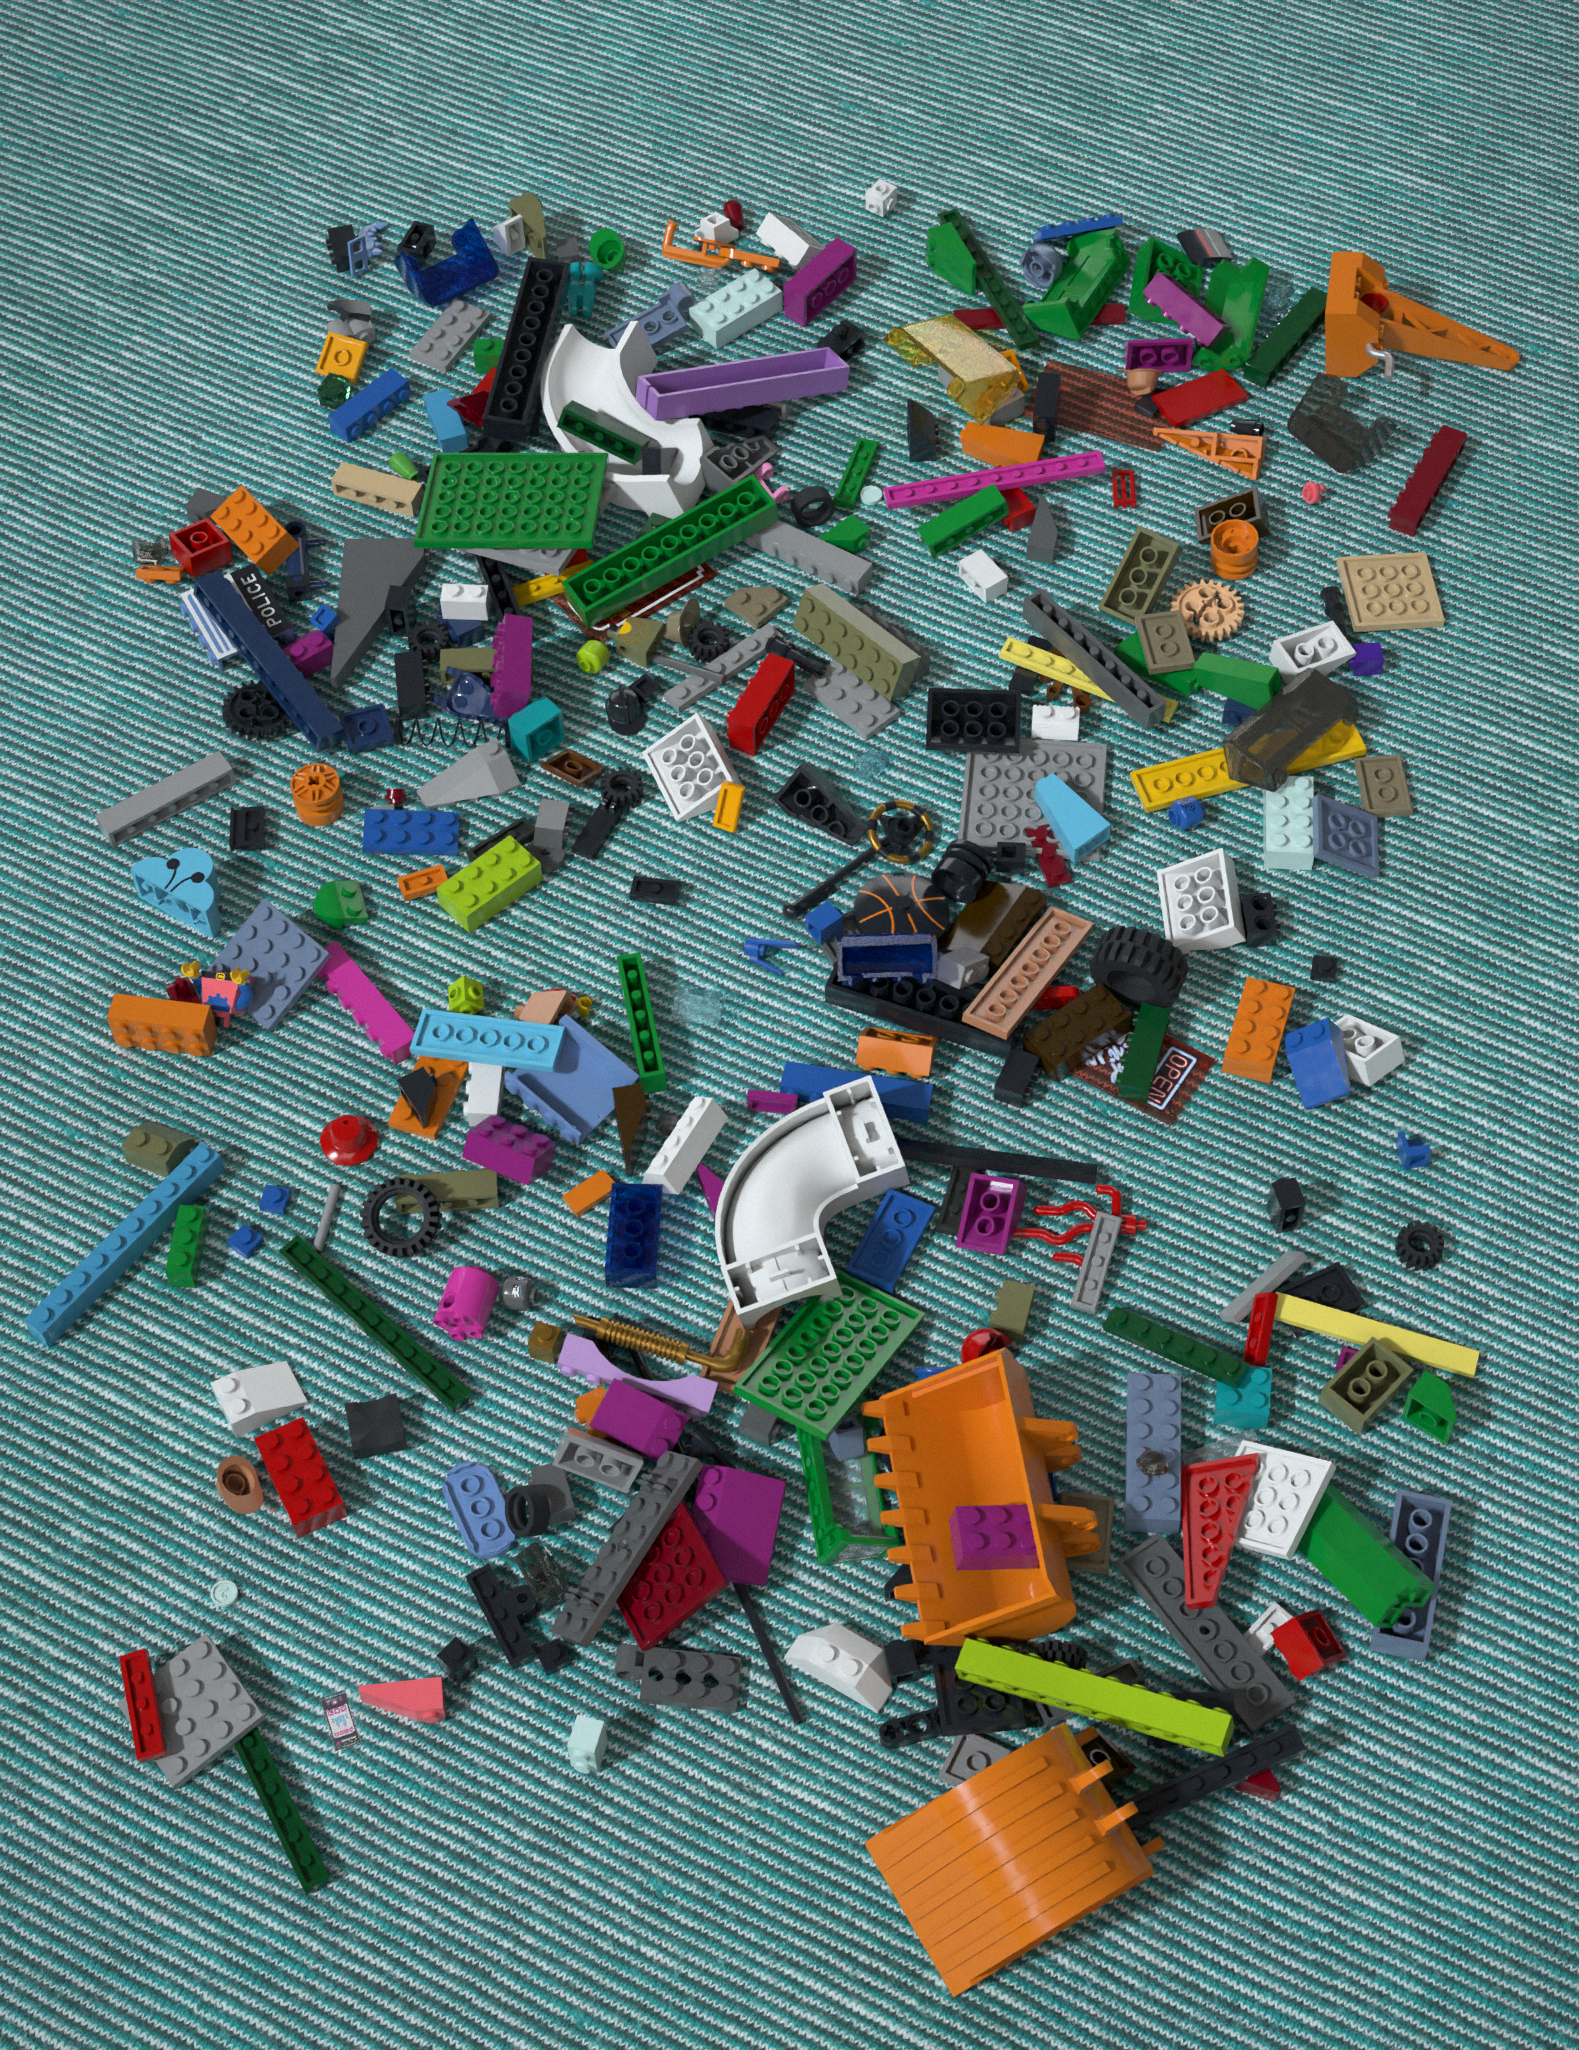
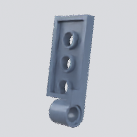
M674 283L668 291L657 296L659 300L657 304L604 333L613 349L617 347L630 321L639 322L653 350L688 331L689 327L681 315L689 311L690 307L695 306L696 298L686 283ZM669 316H675L670 321L665 320ZM649 327H656L653 331H647Z

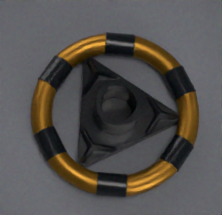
M891 800L882 803L870 815L867 826L868 839L876 853L893 863L911 864L920 861L929 853L934 844L935 832L930 817L918 805L909 801ZM900 808L910 811L922 822L912 821L908 817L897 818L882 814ZM878 819L894 853H891V851L881 845L877 838ZM925 827V840L921 849L908 855H901L922 828Z

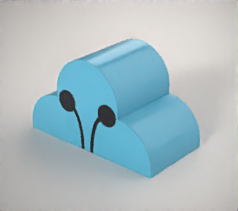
M185 848L175 852L167 860L159 857H150L137 862L130 869L139 898L213 939L217 936L222 925L217 906L221 891L212 859L207 852L198 848Z

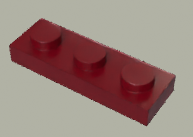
M1049 824L1037 826L1038 828L1026 829L1028 837H1036L1035 841H1031L1032 847L1042 848V853H1036L1035 858L1048 889L1071 883V877L1062 855H1056V849H1059L1057 843H1050L1046 840L1047 836L1054 839L1052 831H1047Z

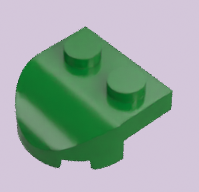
M359 881L328 882L318 891L313 903V913L318 921L322 919L329 924L331 929L341 930L343 924H366L369 918Z

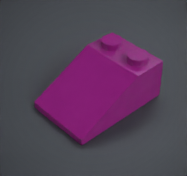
M971 1173L955 1247L1005 1256L1023 1212L1028 1187L1020 1180Z
M614 1378L589 1426L657 1463L660 1456L666 1450L672 1451L689 1417Z

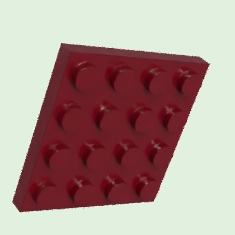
M680 1502L676 1510L672 1512L616 1600L631 1632L643 1651L653 1648L730 1585L686 1504Z

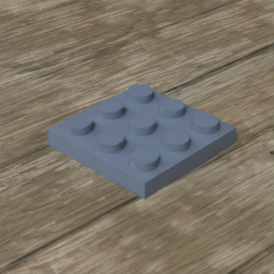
M1320 794L1312 798L1313 857L1372 879L1378 876L1377 816Z

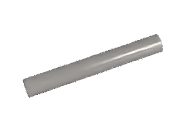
M332 1184L312 1247L319 1255L322 1253L341 1187L337 1184Z

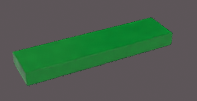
M858 438L834 495L833 502L835 506L854 510L880 448V442Z

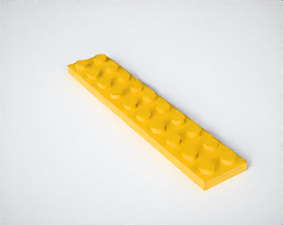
M1346 714L1131 771L1130 779L1145 812L1149 813L1171 807L1174 801L1189 796L1195 797L1198 800L1265 782L1266 775L1287 776L1366 755L1367 748L1350 715Z

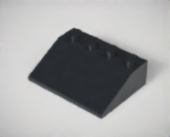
M928 688L926 750L1019 753L1021 691Z

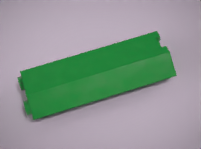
M1252 256L1242 268L1225 259L1215 267L1211 274L1204 304L1232 328L1213 347H1200L1195 343L1191 359L1192 363L1207 371H1217L1222 368L1225 370H1236L1249 359L1270 270L1269 265Z
M1328 1483L1297 1549L1375 1627L1392 1628L1406 1606L1423 1608L1437 1585L1331 1483Z

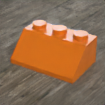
M866 1026L859 1035L855 1064L862 1065L861 1068L865 1070L881 1068L886 1069V1072L889 1074L905 1072L910 1073V1076L914 1078H925V1076H929L932 1072L939 1038Z

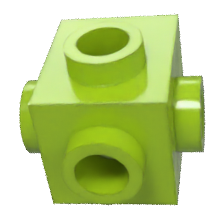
M463 975L448 987L449 1008L451 1012L475 1015L484 1008L483 984Z

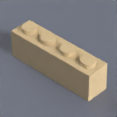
M342 462L331 479L335 496L410 517L416 515L424 498L421 483L363 468L355 464Z

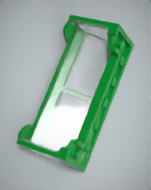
M860 1399L848 1414H853L863 1428L864 1454L852 1459L839 1461L829 1446V1438L827 1441H824L796 1426L818 1565H834L888 1557L887 1550L900 1545V1534L896 1527L881 1523L880 1513L884 1511L881 1488L875 1487L873 1479L878 1474L875 1454L873 1451H868L867 1440L872 1438L871 1431L877 1426L879 1418L862 1415L860 1407L862 1403L874 1400Z

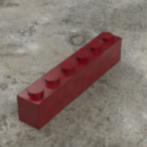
M1444 424L1439 432H1434L1430 443L1431 446H1426L1422 455V461L1416 463L1414 475H1410L1406 481V489L1399 492L1396 506L1392 505L1389 510L1390 529L1414 537L1462 454L1468 433Z

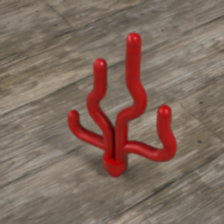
M1107 1184L1096 1186L1095 1191L1098 1194L1109 1195L1112 1198L1110 1215L1122 1218L1118 1234L1135 1235V1230H1146V1220H1136V1215L1134 1214L1122 1215V1198L1117 1188ZM1080 1200L1069 1201L1060 1206L1037 1205L1033 1209L1036 1215L1062 1216L1079 1210L1086 1213L1093 1221H1095L1097 1210L1092 1205ZM1094 1223L1076 1224L1062 1235H1055L1040 1228L1016 1227L1012 1238H1038L1049 1244L1064 1245L1081 1233H1091ZM1055 1252L1052 1256L1055 1262L1074 1263L1080 1267L1084 1259L1080 1254L1071 1252Z

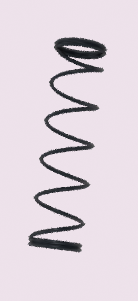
M397 716L394 722V742L396 746H400L401 744L406 746L409 744V742L412 739L416 723L420 740L422 744L426 747L429 746L433 741L437 724L439 725V731L442 741L446 747H450L454 743L459 723L464 743L468 748H472L474 746L479 734L481 724L485 741L488 742L482 719H480L477 733L474 742L471 746H469L466 742L462 721L460 718L458 719L455 734L450 745H447L445 743L442 734L440 719L438 717L436 719L432 738L428 744H425L422 739L417 716L414 719L412 732L406 744L402 742V717ZM502 720L497 739L499 740L503 725L506 749H511L509 723L507 720L505 725V721Z

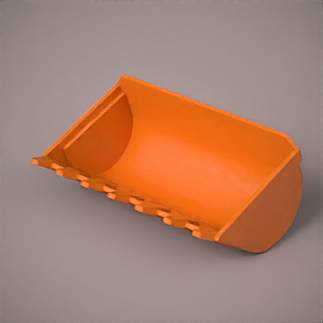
M1006 1347L882 1395L879 1400L862 1403L860 1405L862 1415L883 1419L886 1436L869 1438L867 1440L868 1451L889 1454L893 1471L875 1475L873 1477L875 1487L896 1491L899 1509L882 1511L880 1513L881 1523L903 1527L906 1546L887 1550L888 1561L910 1565L912 1584L896 1586L893 1589L895 1599L917 1602L919 1622L903 1624L900 1627L902 1637L924 1641V1645L963 1646L966 1638L972 1640L981 1638L988 1642L994 1640L995 1644L1024 1642L1028 1639L1049 1634L1070 1622L1076 1614V1605L1066 1558L1093 1553L1101 1548L1099 1535L1090 1532V1530L1098 1526V1520L1095 1511L1087 1510L1086 1507L1054 1505L1048 1473L1070 1469V1466L1082 1460L1080 1447L1071 1445L1072 1441L1076 1440L1079 1436L1077 1425L1069 1421L1036 1418L1026 1370L1013 1358L1012 1352ZM1027 1505L1039 1559L1036 1569L956 1571L949 1519L955 1507Z

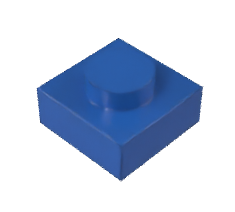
M266 1184L259 1203L260 1211L285 1215L292 1194L290 1188Z
M245 1224L227 1240L228 1246L246 1259L264 1242L263 1236Z

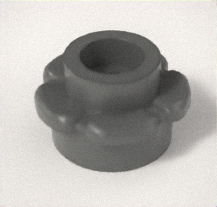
M673 1115L660 1116L655 1128L660 1131L661 1135L670 1136L677 1125L678 1118Z

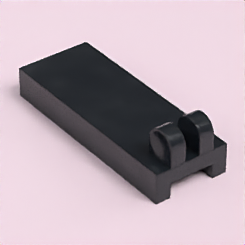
M603 799L573 844L572 853L594 861L623 815V810L618 807V803L612 802L610 804V801L607 799Z

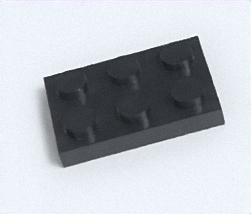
M1339 1262L1273 1291V1293L1277 1291L1348 1313L1364 1308L1366 1303ZM1288 1324L1296 1338L1311 1332V1330Z

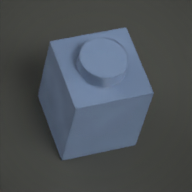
M853 1414L847 1415L829 1437V1446L839 1461L849 1460L864 1454L863 1428Z

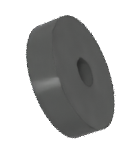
M533 841L527 850L541 863L542 873L558 870L566 860L564 845L562 849L534 846Z

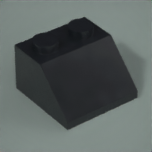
M907 399L909 462L936 461V452H940V439H935V436L939 435L938 422H934L932 412L914 400Z

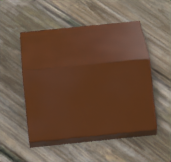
M568 748L541 764V768L584 789H590L605 772V767Z

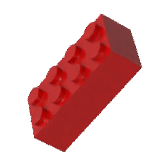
M769 653L766 659L760 662L756 675L749 679L747 689L744 693H740L735 708L731 709L727 714V737H729L730 748L751 756L756 755L795 692L794 661Z
M304 1417L254 1438L260 1457L298 1539L347 1517L343 1501Z

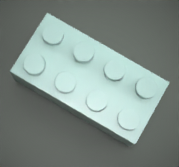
M754 268L696 303L695 306L690 307V327L717 350L781 311L782 291Z
M1265 776L1263 788L1264 868L1312 870L1314 860L1313 777Z

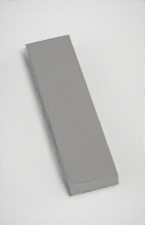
M1097 1211L1070 1308L1095 1315L1122 1218Z
M1286 1251L1219 1313L1221 1319L1225 1322L1233 1323L1242 1321L1252 1311L1255 1294L1273 1292L1307 1260L1305 1254L1300 1251Z

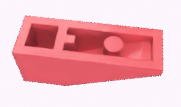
M442 1677L358 1686L361 1700L364 1703L418 1722L435 1723L439 1719H446L445 1691Z

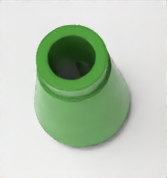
M398 451L392 455L389 464L393 471L410 481H417L419 479V472L407 453Z

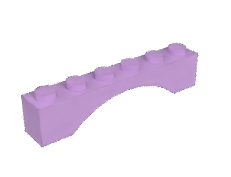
M567 1333L556 1366L563 1375L569 1377L578 1375L586 1378V1382L600 1386L601 1383L610 1386L612 1380L616 1378L675 1410L678 1408L686 1411V1415L696 1419H701V1416L707 1417L718 1385L717 1382L696 1375L671 1381H650L636 1378L611 1364L599 1352L593 1341Z

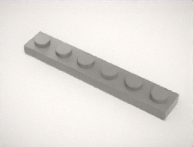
M768 623L703 668L726 675L728 680L767 653L765 646L771 636L778 635L782 641H784V637ZM691 675L664 693V700L680 713L721 685V683Z

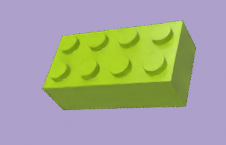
M509 835L438 886L436 890L439 905L465 930L471 933L542 881L541 863Z

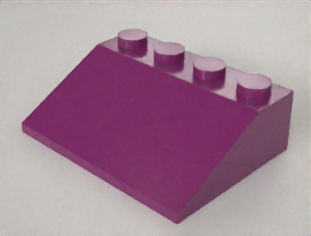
M704 1464L701 1469L692 1510L694 1520L729 1582L766 1587L787 1486L786 1481L730 1467Z

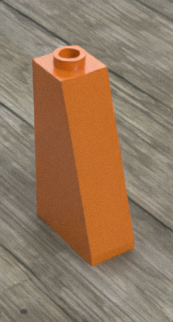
M968 421L965 430L962 429L960 432L959 442L962 443L963 453L995 467L999 465L1006 467L1041 461L1045 435Z

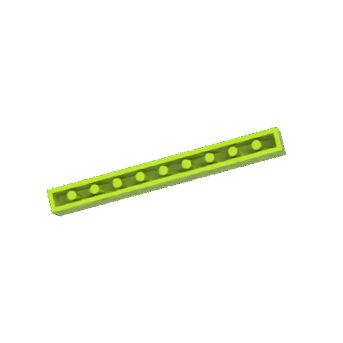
M976 1638L975 1640L965 1639L955 1666L959 1679L1221 1757L1225 1756L1235 1727L1232 1716L1221 1708H1213V1710L1204 1708L1200 1703L1193 1700L1180 1701L1166 1692L1156 1694L1150 1692L1142 1685L1133 1684L1129 1686L1122 1684L1119 1679L1111 1676L1106 1678L1095 1676L1092 1671L1087 1669L1074 1670L1060 1661L1050 1663L1044 1661L1036 1654L1028 1653L1023 1655L1008 1646H1001V1648L992 1646L988 1641L981 1638Z

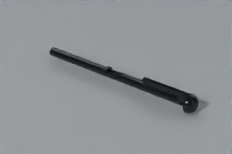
M916 816L910 818L912 821L922 822ZM887 837L879 841L885 848L890 845ZM870 847L793 904L786 902L782 908L783 915L787 919H796L837 889L834 886L836 883L856 870L863 862L868 863L878 853H876L873 847Z

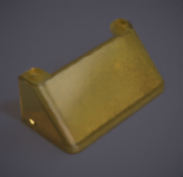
M945 314L895 327L883 339L915 369L918 367V363H926L929 366L934 360L951 374L954 379L947 387V395L981 426L1021 379V372L1012 363L952 314Z

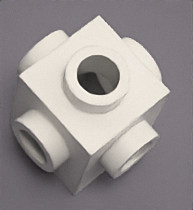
M879 179L865 193L866 210L884 217L897 203V187Z

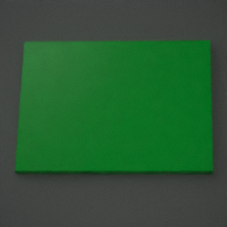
M434 453L413 541L414 548L593 549L609 454Z

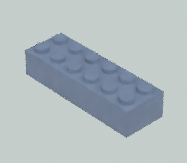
M1128 1372L1125 1416L1124 1531L1178 1534L1181 1510V1375Z
M1398 1489L1393 1505L1388 1539L1437 1587L1423 1608L1406 1606L1392 1628L1375 1627L1373 1625L1369 1650L1421 1662L1425 1661L1429 1649L1452 1500Z

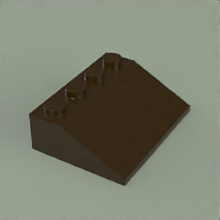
M985 880L976 898L965 905L942 940L937 944L935 950L942 954H947L967 947L990 957L987 976L992 978L1046 912L1047 896L1027 886Z

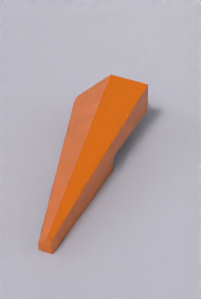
M1154 427L1153 435L1252 480L1258 479L1265 458L1267 437Z

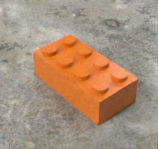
M242 485L210 516L268 576L300 546Z
M1247 976L1225 1050L1221 1072L1270 1084L1292 1008L1295 988Z
M115 993L107 1015L116 1045L126 1048L139 1047L149 1051L163 1050L173 1054L186 1053L197 1057H211L218 1034L210 1005Z

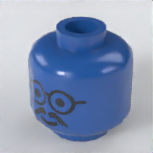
M1189 796L1174 801L1168 811V817L1174 827L1186 830L1202 823L1205 807L1201 801Z

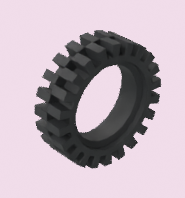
M394 1177L393 1180L386 1179L383 1184L378 1183L375 1185L376 1189L373 1192H368L367 1196L369 1197L367 1201L363 1200L362 1206H364V1210L360 1211V1217H362L363 1221L360 1222V1226L365 1231L363 1235L369 1240L368 1243L379 1252L396 1258L414 1257V1254L423 1253V1249L429 1248L432 1245L431 1241L437 1239L438 1235L436 1233L438 1229L441 1230L442 1226L440 1219L443 1218L439 1210L441 1205L436 1200V1195L427 1186L406 1177ZM399 1194H407L416 1198L423 1209L424 1216L423 1224L417 1234L404 1241H394L388 1238L382 1232L379 1224V1214L382 1206L388 1199Z

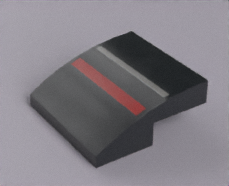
M1193 229L1179 232L1176 235L1193 265L1208 268L1213 261L1220 263L1225 259L1231 262L1233 259L1217 230Z

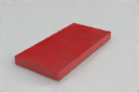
M1222 368L1153 395L1152 400L1159 407V411L1176 429L1245 402L1248 395Z

